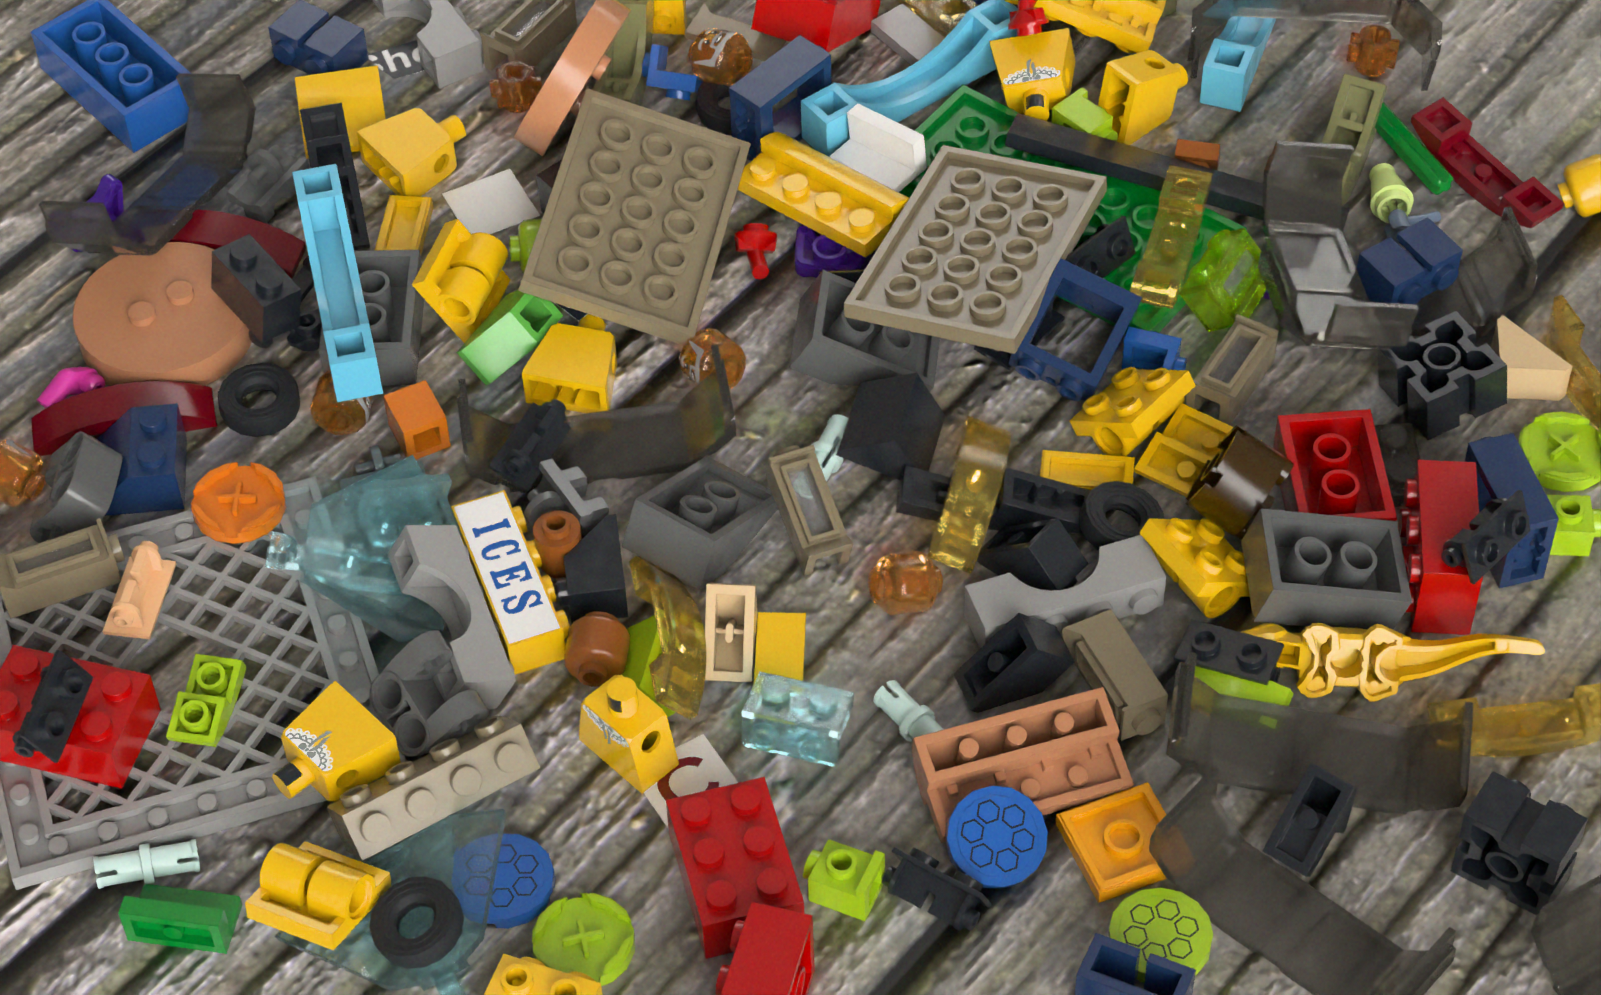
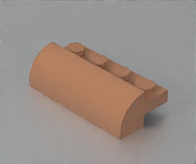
M1104 687L914 737L912 756L916 779L923 804H928L940 842H946V823L955 806L972 791L988 786L1015 789L1029 797L1041 811L1042 815L1087 804L1132 788L1134 783L1117 740L1120 730Z

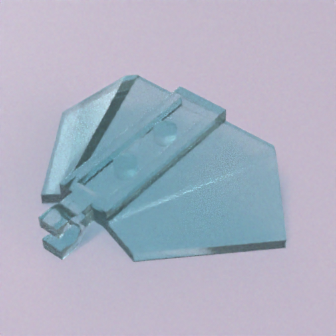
M411 455L312 503L304 544H298L296 539L288 534L272 531L270 544L266 552L265 567L301 571V583L313 588L398 642L412 641L417 636L433 630L440 631L442 634L444 619L424 601L401 593L387 554L406 525H449L450 521L415 457Z
M504 809L451 814L364 862L390 872L391 886L410 877L427 876L442 881L456 895L464 915L462 934L455 947L440 961L424 968L406 969L390 963L374 945L369 929L372 910L334 950L281 930L275 934V937L285 944L390 991L421 986L426 991L436 986L440 995H467L456 973L470 966L467 959L484 940L507 813ZM418 907L408 912L400 922V935L406 938H416L424 934L434 922V911L428 907Z

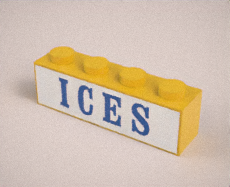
M505 490L451 506L454 525L458 528L463 544L468 548L471 565L478 583L483 587L484 599L493 621L498 626L499 638L507 659L514 668V675L564 660L565 639L568 636L570 625L564 610L555 611L552 604L557 601L554 586L548 574L541 576L538 568L542 566V562L535 548L534 540L526 542L523 533H527V525L521 507L511 506Z

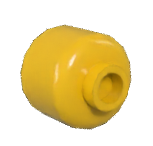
M1595 154L1568 164L1563 171L1565 182L1557 184L1565 208L1574 206L1577 213L1582 217H1589L1601 212V154Z

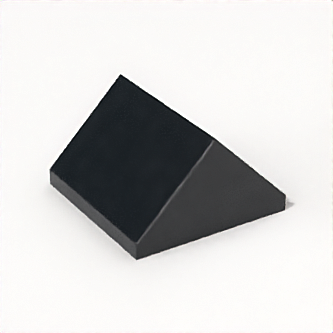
M918 373L861 382L836 455L898 480L905 465L929 471L945 414Z

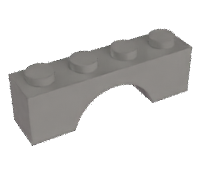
M372 0L385 18L410 17L427 24L416 34L420 63L439 89L483 71L481 35L476 29L471 30L468 27L464 15L458 6L453 7L448 0Z
M406 525L387 554L401 593L416 597L435 609L446 622L452 637V641L449 642L448 646L453 655L450 661L433 677L436 688L445 702L465 690H476L487 709H497L516 682V679L514 677V668L511 662L508 661L499 638L498 626L493 621L484 599L483 587L478 583L471 565L468 548L463 544L456 525Z
M1141 535L1100 546L1098 564L1094 572L1082 583L1068 589L1052 591L1037 589L1024 584L1011 573L965 585L964 616L979 648L983 647L1018 613L1055 625L1062 637V628L1110 609L1117 619L1134 614H1146L1155 608L1163 606L1166 575L1148 542Z

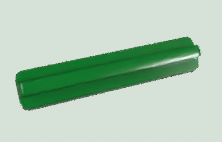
M1383 102L1375 125L1377 133L1433 194L1439 195L1444 191L1447 192L1452 187L1453 176Z

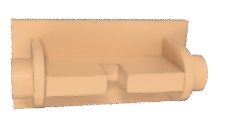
M142 541L140 545L133 548L103 628V634L141 639L151 638L176 567V561L161 559L158 552L159 548L155 543Z

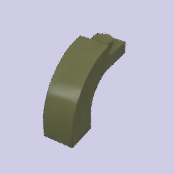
M616 0L631 9V12L606 53V56L612 60L600 80H596L592 90L641 106L647 77H643L642 65L645 53L651 52L654 0Z
M1344 73L1326 132L1318 149L1315 152L1309 150L1297 193L1341 206L1347 202L1359 180L1375 137V125L1387 90L1385 84Z

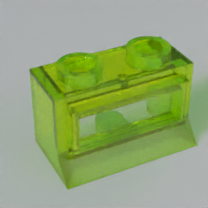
M1245 228L1233 231L1225 229L1216 233L1208 241V249L1200 261L1190 269L1188 273L1189 278L1179 292L1180 296L1208 332L1232 327L1237 314L1249 318L1282 264L1267 258Z

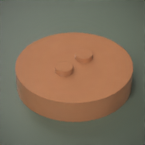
M596 0L539 91L513 139L539 155L544 156L569 114L578 115L585 94L584 90L591 78L593 77L599 81L612 60L606 56V53L628 18L631 9L616 0Z
M185 242L146 245L113 258L89 277L75 300L73 326L82 357L87 367L97 370L98 374L104 378L105 384L112 386L133 382L174 381L206 386L224 376L241 361L250 348L252 341L249 338L247 326L211 288L212 251L214 249Z

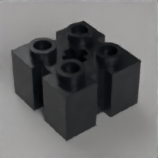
M1457 311L1426 324L1425 335L1415 339L1410 333H1406L1377 347L1379 386L1398 407L1408 403V419L1427 440L1460 426V415L1464 413L1477 418L1507 404V364L1487 343L1476 347V331Z
M1492 771L1464 814L1459 838L1462 840L1455 850L1451 872L1486 890L1489 889L1490 885H1493L1507 892V901L1544 919L1571 876L1577 856L1575 850L1582 840L1588 818L1576 813L1568 805L1554 802L1550 799L1545 806L1531 799L1530 789L1522 782L1508 779Z

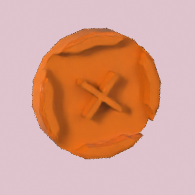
M238 462L226 463L210 470L196 483L193 490L194 497L191 502L193 518L200 531L215 541L230 544L252 542L267 535L280 523L286 510L283 483L274 471L262 464L250 462L251 466H239Z

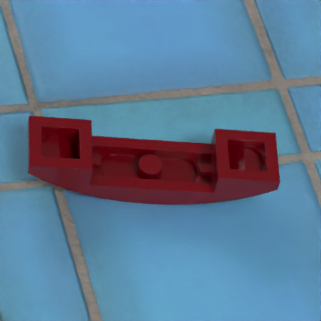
M1444 97L1412 115L1411 123L1426 148L1453 176V180L1466 193L1493 213L1512 223L1533 228L1563 208L1564 203L1534 176L1523 182L1470 136L1473 123Z
M176 209L152 213L142 217L127 249L130 251L157 243L185 242L203 245L216 250L250 234L286 274L293 279L306 250V244L292 234L251 218L211 210Z
M146 381L107 386L69 397L49 406L31 418L33 451L37 453L35 457L52 455L79 431L89 436L103 434L131 407L178 403L185 432L217 427L212 387L186 382Z

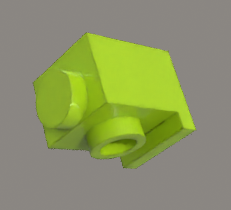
M1082 87L1052 108L1051 123L1113 141L1118 139V133L1112 129L1113 116L1108 114L1104 108L1089 101L1088 91Z
M1547 495L1559 518L1550 555L1589 556L1594 537H1601V509H1592L1591 496Z
M828 839L822 852L815 849L810 852L804 866L803 878L808 880L809 901L866 921L883 886L885 853L875 850L872 855Z

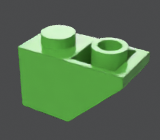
M516 290L507 294L456 353L485 385L491 384L537 347L550 327L557 324L563 317V314L551 301Z

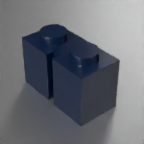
M298 0L268 27L274 58L309 75L360 68L369 60L363 28L335 15L323 25L329 19V13L303 0Z
M1428 217L1397 233L1396 240L1406 250L1389 237L1359 254L1353 284L1387 317L1403 308L1413 307L1421 298L1438 289L1444 290L1448 288L1458 277V268L1463 249Z
M1095 933L1076 974L1075 995H1192L1196 970L1150 953L1146 964L1144 989L1135 985L1137 983L1141 949Z

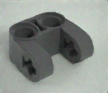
M81 431L56 450L49 459L45 473V481L52 488L50 498L35 510L30 527L32 538L36 542L41 543L96 525V519L101 518L102 520L114 496L122 465V454Z
M437 630L423 633L410 641L389 662L384 670L375 677L370 688V701L382 724L395 735L400 752L407 756L427 755L430 753L429 750L435 745L448 739H458L474 731V726L487 719L489 715L488 709L476 690H465L449 698L446 702L442 698L431 679L450 661L453 653L440 631Z

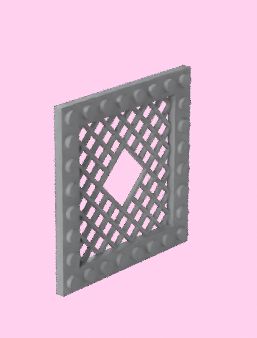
M316 476L283 485L286 510L280 523L267 535L252 542L230 544L211 539L200 531L194 521L191 510L106 533L107 536L116 533L125 558V561L116 563L121 578L133 548L140 545L142 541L155 543L159 548L158 552L162 560L176 561V567L186 570L175 585L169 584L167 595L164 598L155 627L158 623H161L235 653L231 659L244 660V658H247L264 666L253 681L243 679L241 689L245 690V692L236 702L227 727L216 747L204 746L198 756L193 758L176 751L182 742L169 741L164 746L146 739L142 748L159 756L147 772L132 767L128 777L140 782L127 799L109 792L108 790L111 786L99 784L95 786L81 779L0 761V827L11 878L16 890L94 868L93 856L100 857L139 850V845L147 843L150 844V848L181 843L326 801L311 784L291 799H288L281 793L272 778L275 772L289 763L283 745L274 757L255 750V747L266 732L281 738L286 728L273 722L284 707L302 713L309 706V704L292 698L303 681L322 688L318 696L334 681L338 682L381 722L370 701L371 684L379 673ZM267 540L278 545L268 560L249 553L258 541ZM287 550H289L294 570L278 564ZM219 552L232 557L221 573L203 566L213 553ZM242 562L260 568L250 584L231 577ZM270 573L289 580L278 595L260 588ZM195 575L214 581L203 597L184 590ZM114 585L87 593L92 595V597L81 611L63 605L64 601L45 607L33 624L16 617L10 619L0 591V668L13 646L9 626L25 632L16 644L17 646L28 648L37 637L54 644L48 651L49 653L55 654L56 650L63 651L66 649L82 656L81 660L95 661L103 665L122 669L126 667L146 639L105 635L102 631L106 622L90 616L102 600L113 604L116 594L110 592ZM298 585L300 586L305 606L288 600ZM224 586L242 592L232 608L213 601ZM252 597L271 604L260 620L242 613ZM177 599L195 605L184 621L166 614ZM281 608L300 615L289 631L270 624ZM206 610L224 617L213 633L194 626ZM55 613L73 620L61 636L43 629ZM234 621L253 628L242 644L223 637ZM309 621L311 622L316 642L299 636ZM83 624L101 631L90 647L72 641V638ZM263 633L282 640L271 656L252 649ZM111 636L129 643L118 659L100 652ZM292 644L311 652L300 668L281 661ZM320 657L322 658L328 679L310 672ZM274 669L293 677L282 693L262 686ZM255 695L275 702L263 719L244 711ZM160 711L149 735L159 722L169 725L172 715ZM237 720L256 728L244 745L225 737ZM218 746L237 753L225 771L206 763ZM398 749L401 763L407 762L405 754L401 753ZM247 758L263 764L239 771ZM169 760L188 767L176 785L157 777ZM199 772L214 778L190 785ZM383 775V776H381L380 778H378V779H376V780L370 782L369 784H371V783H373V782H375V781H377V780H379V779L385 777V775ZM44 776L61 783L50 798H48ZM150 786L165 792L141 799ZM71 788L90 795L78 813L59 806ZM101 800L116 806L92 813ZM53 815L66 821L54 824Z

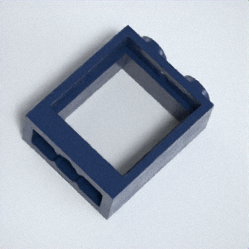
M799 35L729 87L732 137L751 143L746 159L752 161L762 153L760 139L770 133L781 132L797 141L803 139L801 100L832 84L831 54L823 47L815 45ZM797 88V96L773 114L772 106Z
M1060 258L1049 279L1038 314L1016 353L1011 354L1009 365L1015 367L1021 376L1029 380H1042L1056 387V390L1067 399L1086 401L1095 395L1128 327L1136 315L1142 297ZM1056 295L1116 323L1091 373L1031 344Z
M1514 433L1496 437L1489 436L1469 442L1464 462H1476L1479 513L1490 500L1509 499L1517 490H1522L1526 511L1529 516L1531 531L1490 569L1498 588L1543 579L1559 518Z

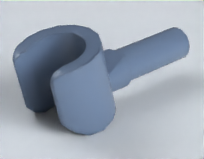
M1395 209L1388 216L1390 224L1384 227L1386 237H1391L1400 244L1396 240L1397 233L1427 217L1433 222H1439L1441 214L1439 211H1434L1416 216H1407L1405 211Z

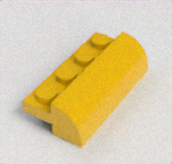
M1005 0L1015 5H1018L1019 0ZM1037 0L1034 8L1043 7L1044 14L1049 20H1060L1070 24L1086 36L1103 38L1114 43L1118 49L1126 53H1139L1149 50L1157 23L1164 11L1166 0Z
M773 132L760 139L762 153L744 167L737 189L865 258L880 246L909 200V197L781 132Z

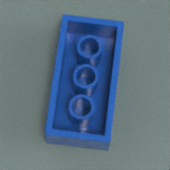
M87 0L31 31L41 69L133 153L203 113L195 76L108 0Z

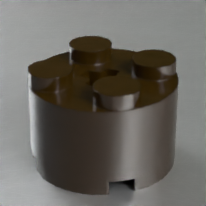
M1236 425L1217 446L1220 451L1211 461L1207 460L1187 494L1186 500L1188 501L1185 504L1232 536L1242 539L1259 510L1272 507L1275 498L1269 495L1274 485L1280 486L1291 472L1294 463L1248 431Z

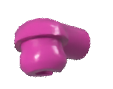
M90 367L64 368L56 374L36 401L44 408H48L66 399L69 395H78L105 387V380L98 374L97 370Z

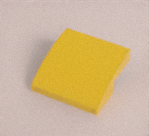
M378 65L295 77L306 159L309 156L301 120V109L342 102L351 152L360 151L357 131L386 119Z
M1181 403L1163 433L1156 432L1136 464L1134 471L1187 497L1199 472L1207 460L1211 461L1220 451L1217 446L1233 427Z

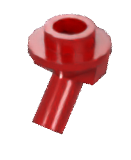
M1019 0L1018 10L1009 12L1010 22L1007 27L1008 30L1016 29L1017 36L1042 33L1041 25L1049 23V18L1045 16L1043 7L1034 8L1037 0Z
M766 224L743 225V231L734 234L736 251L747 253L753 277L764 279L769 274L764 254H772L775 251L777 234L769 231V226Z

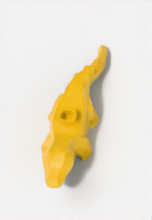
M1263 623L1249 630L1242 631L1245 634L1284 644L1276 667H1288L1297 670L1299 680L1296 686L1300 693L1308 698L1327 695L1332 692L1334 686L1357 687L1364 698L1369 702H1375L1395 695L1398 692V686L1404 681L1432 676L1475 658L1500 653L1531 655L1545 653L1543 644L1531 638L1479 633L1443 640L1411 639L1382 624H1374L1369 629L1331 627L1323 623H1312L1310 626L1305 627L1301 633H1292L1278 624Z

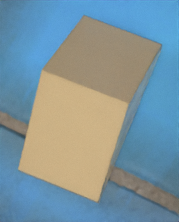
M1504 315L1497 319L1491 348L1507 364V398L1559 401L1565 397L1572 365Z
M706 584L703 680L753 681L758 618L756 585Z

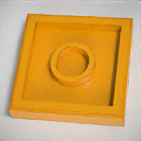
M1148 782L1056 814V826L1098 903L1191 870L1192 859Z

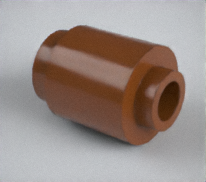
M554 510L544 513L535 521L533 537L535 548L542 562L540 568L550 577L556 579L558 577H566L564 557L582 540L579 520L573 514L567 511Z

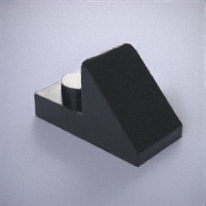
M1311 762L1262 851L1305 877H1311L1334 834H1344L1358 787Z

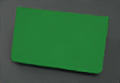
M145 884L139 897L124 896L118 914L128 941L227 954L242 908V901L236 895Z

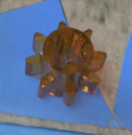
M1376 24L1367 25L1361 29L1360 34L1351 33L1346 60L1347 62H1355L1357 72L1369 77L1379 76L1385 72L1386 67L1390 69L1395 68L1400 40L1391 39L1389 29Z
M520 61L505 63L496 69L497 79L489 81L491 97L497 98L499 109L505 108L511 113L526 112L530 109L536 95H538L542 88V79L535 75L534 66L528 67L527 64Z

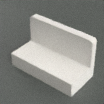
M860 104L855 105L847 112L850 139L830 155V158L897 192H900L927 168L924 135Z

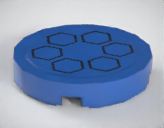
M988 786L972 791L955 806L946 823L945 836L950 862L958 871L983 884L984 888H1004L1020 884L1037 870L1047 848L1048 831L1041 811L1029 797L1009 787Z
M499 833L478 840L463 852L455 864L452 884L462 911L471 921L483 925V922L495 924L496 928L509 929L529 923L546 909L550 902V895L555 887V872L549 854L536 841L520 834Z

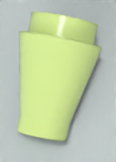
M1381 163L1374 166L1369 173L1371 181L1370 207L1372 213L1386 223H1389L1388 216L1395 209L1405 211L1408 216L1414 202L1412 192L1396 174L1392 165Z

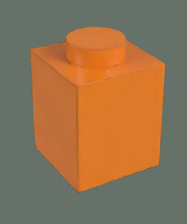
M426 380L383 395L389 427L408 462L451 447L446 416Z

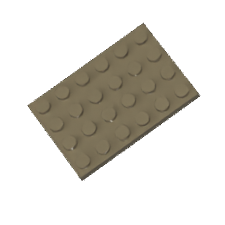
M586 88L518 291L691 347L689 340L693 342L751 143Z
M943 145L844 302L845 317L1015 354L1038 314L1049 279L1060 258L1065 260L1068 254L1073 252L1107 191V177Z

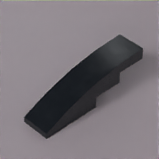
M342 102L301 109L300 114L310 167L337 165L354 250L369 248L370 242Z
M905 465L899 479L896 512L941 523L988 530H1000L1002 527L1058 518L1068 533H1082L1079 514L1091 490L1007 467L1001 477L997 478L955 466L951 476L947 477Z

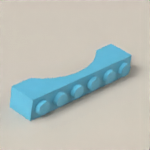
M988 0L969 10L938 46L905 70L886 79L868 84L846 85L835 82L801 100L802 138L815 150L830 157L832 153L850 139L847 112L855 105L865 106L898 123L957 91L962 85L966 86L995 70L990 41L1017 36V30H1008L1007 25L1010 22L1009 12L1017 11L1018 8L1005 0Z
M1236 0L1224 30L1218 37L1214 38L1204 62L1200 103L1241 112L1283 0Z
M332 164L294 171L292 174L337 402L383 394L337 165Z

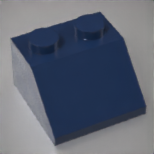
M178 403L131 407L96 439L121 453L123 457L114 496L104 516L185 509L187 437Z

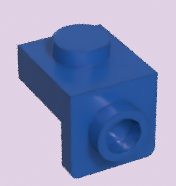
M652 44L651 52L645 53L642 65L643 77H647L646 86L666 89L665 97L690 101L691 93H698V89L704 82L705 77L667 72L668 47Z
M1128 327L1124 338L1122 369L1135 367L1136 369L1146 370L1158 368L1185 370L1187 358L1180 357L1182 338Z

